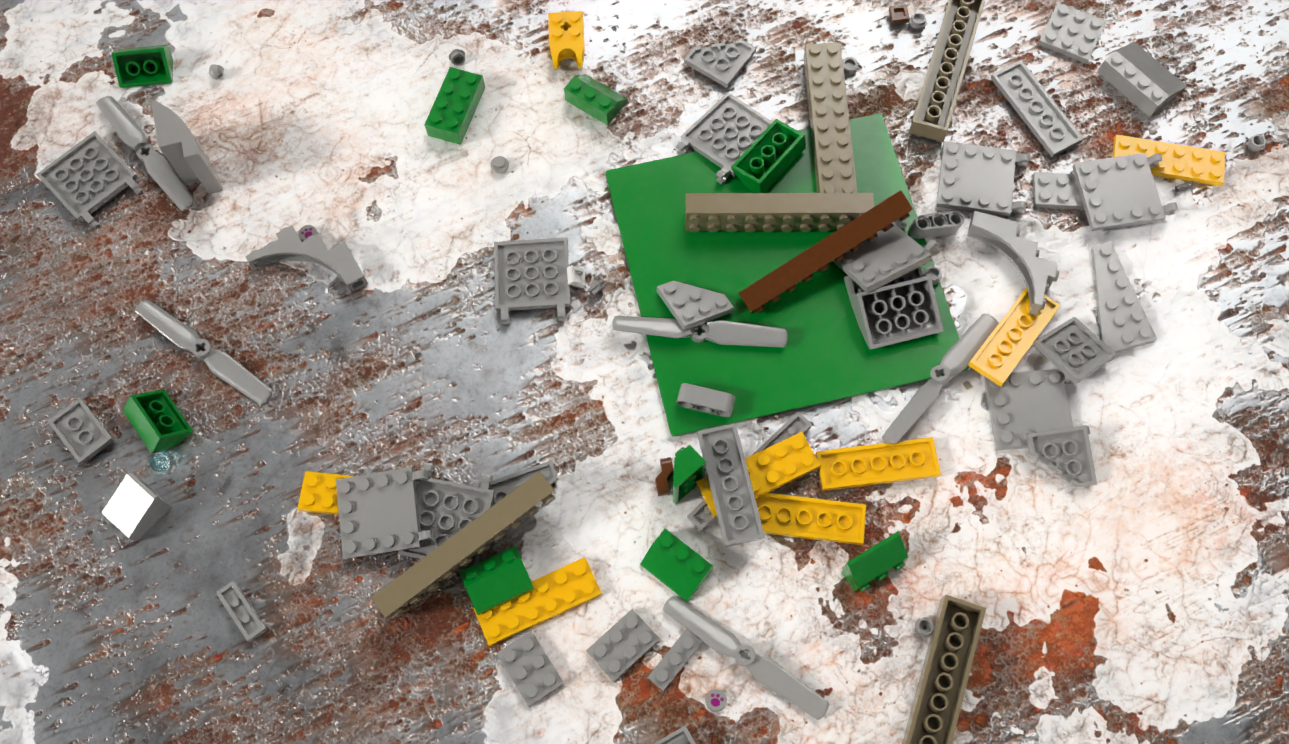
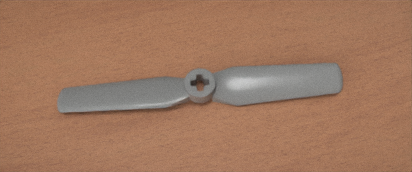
M112 96L99 99L96 104L122 141L137 151L136 154L145 164L147 173L181 211L188 209L193 204L194 198L165 157L157 153L154 147L148 144L145 133Z
M149 300L141 302L135 308L137 314L175 345L192 352L196 358L204 360L213 374L259 405H264L270 399L272 389L226 352L212 348L210 343L205 339H201L196 331ZM199 348H205V351H199Z
M983 313L943 356L940 365L932 368L930 372L931 379L918 389L882 435V439L885 442L896 444L938 398L943 386L947 385L951 379L964 371L971 359L999 324L993 316Z
M615 316L612 321V328L615 331L670 338L691 337L697 343H703L708 340L720 345L785 347L788 340V333L784 328L723 320L708 322L707 325L703 323L685 331L676 319ZM698 329L702 330L701 336L697 335Z
M672 596L666 601L663 607L665 613L716 652L735 658L738 665L747 667L757 682L817 720L826 714L829 702L773 659L755 654L754 649L750 645L741 644L731 631L676 596ZM747 650L749 651L748 656L750 659L745 658L743 661L741 660L740 652Z

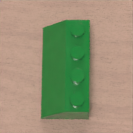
M775 119L731 166V169L747 189L754 193H765L806 149L805 134Z

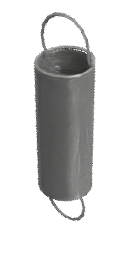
M1189 181L1179 184L1174 189L1178 193L1194 188L1197 182Z

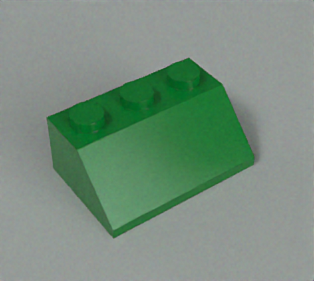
M169 44L117 49L111 53L120 88L173 82V58Z
M586 74L574 76L564 88L565 101L607 126L628 102L627 98Z
M165 389L130 395L122 410L152 454L171 449L193 433L192 428Z
M688 445L686 448L682 447L675 453L673 503L675 505L697 487V481L705 478L706 461L691 445Z
M666 528L652 543L640 563L643 568L686 602L691 599L713 570L712 564Z
M899 532L894 533L845 564L841 573L854 592L858 590L864 592L872 586L871 582L876 579L880 582L889 576L888 572L892 569L898 571L906 565L904 562L907 560L908 554Z
M516 546L459 571L477 615L534 590Z

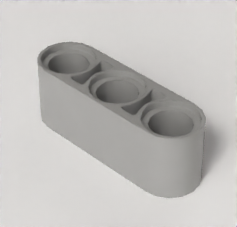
M958 211L920 215L916 217L909 227V234L916 239L952 235L958 231L965 219L963 214Z
M683 383L681 384L676 403L684 408L722 417H731L736 398L734 395L726 392Z

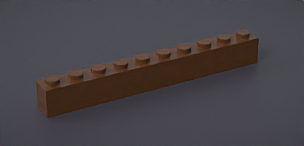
M901 190L745 288L738 295L750 313L752 311L758 313L765 308L764 304L768 301L774 303L780 299L782 292L787 291L789 293L797 288L796 284L801 280L805 283L813 278L812 273L817 270L820 273L830 267L828 263L835 260L837 263L846 257L844 253L851 250L853 253L862 247L861 242L866 239L868 242L878 237L877 232L883 229L886 232L894 227L893 222L899 219L901 222L910 216L909 212L913 210L912 206Z

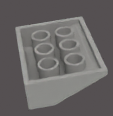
M1135 42L1113 52L1103 61L1098 70L1102 77L1149 117H1152L1187 87Z

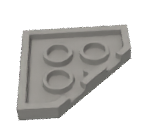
M736 40L735 43L725 44V42L711 44V47L704 48L697 46L685 57L684 63L728 88L756 53V47L744 40Z
M677 281L657 286V293L684 331L733 313L734 307L725 294Z
M1087 425L1026 434L1029 454L1071 485L1082 487L1097 484Z

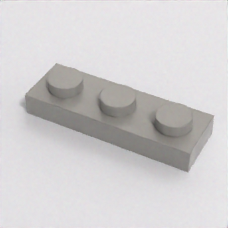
M234 580L216 592L247 642L250 643L267 631Z
M686 629L647 679L664 692L700 647L702 641Z

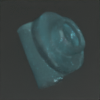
M167 450L153 455L148 460L151 468L158 472L165 471L171 464L170 454Z

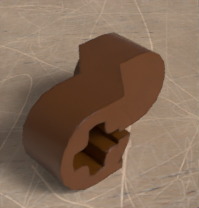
M671 457L660 459L661 473L655 479L658 497L670 494L668 481L674 475Z

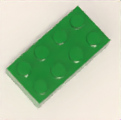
M449 67L424 124L428 136L459 145L462 144L485 90L483 75Z

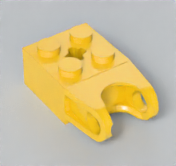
M583 11L548 13L549 45L554 70H558L561 61L567 58L575 60L578 69L583 68L585 53Z

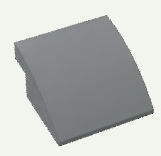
M155 100L151 101L159 148L183 183L186 185L200 181L208 194L223 191L216 170L184 121L168 107Z
M921 266L869 293H866L849 276L844 277L857 323L869 349L944 331L931 275L924 277Z

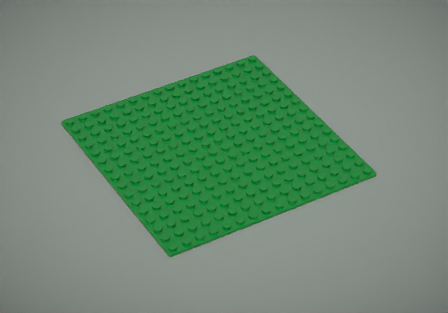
M878 113L849 119L857 192L873 193L875 207L901 190L913 210L909 212L910 216L903 220L907 223V226L900 229L925 248L927 245L925 238L916 239L909 234V227L916 219L917 214L883 116ZM810 128L798 130L805 134L806 149L765 193H817ZM697 151L606 171V179L641 317L675 319L657 293V286L677 281L725 294L734 307L733 313L709 322L723 320L784 328L788 333L785 347L720 345L708 340L703 343H697L691 337L670 338L646 335L670 434L673 437L930 380L932 368L940 365L943 356L960 339L941 283L939 282L933 285L943 332L869 349L857 323L846 289L844 277L848 275L833 261L828 263L830 267L820 273L817 270L812 273L813 278L804 283L802 280L796 284L797 288L789 293L787 291L780 294L781 298L774 303H771V301L765 303L763 310L758 313L754 311L750 313L738 295L739 292L837 230H829L827 232H820L819 230H810L809 232H802L800 230L790 232L685 231L686 193H754L747 189L737 176L729 175L723 185L718 183L716 180L719 177L716 176V173L721 168ZM933 260L921 266L923 273L928 267L934 266ZM698 329L697 335L701 336L702 330ZM967 365V367L962 372L967 371L969 369V366ZM681 384H692L734 395L736 399L731 417L717 416L679 406L676 402Z

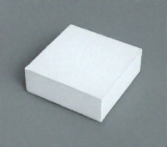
M572 265L567 267L568 284L580 289L585 288V270Z

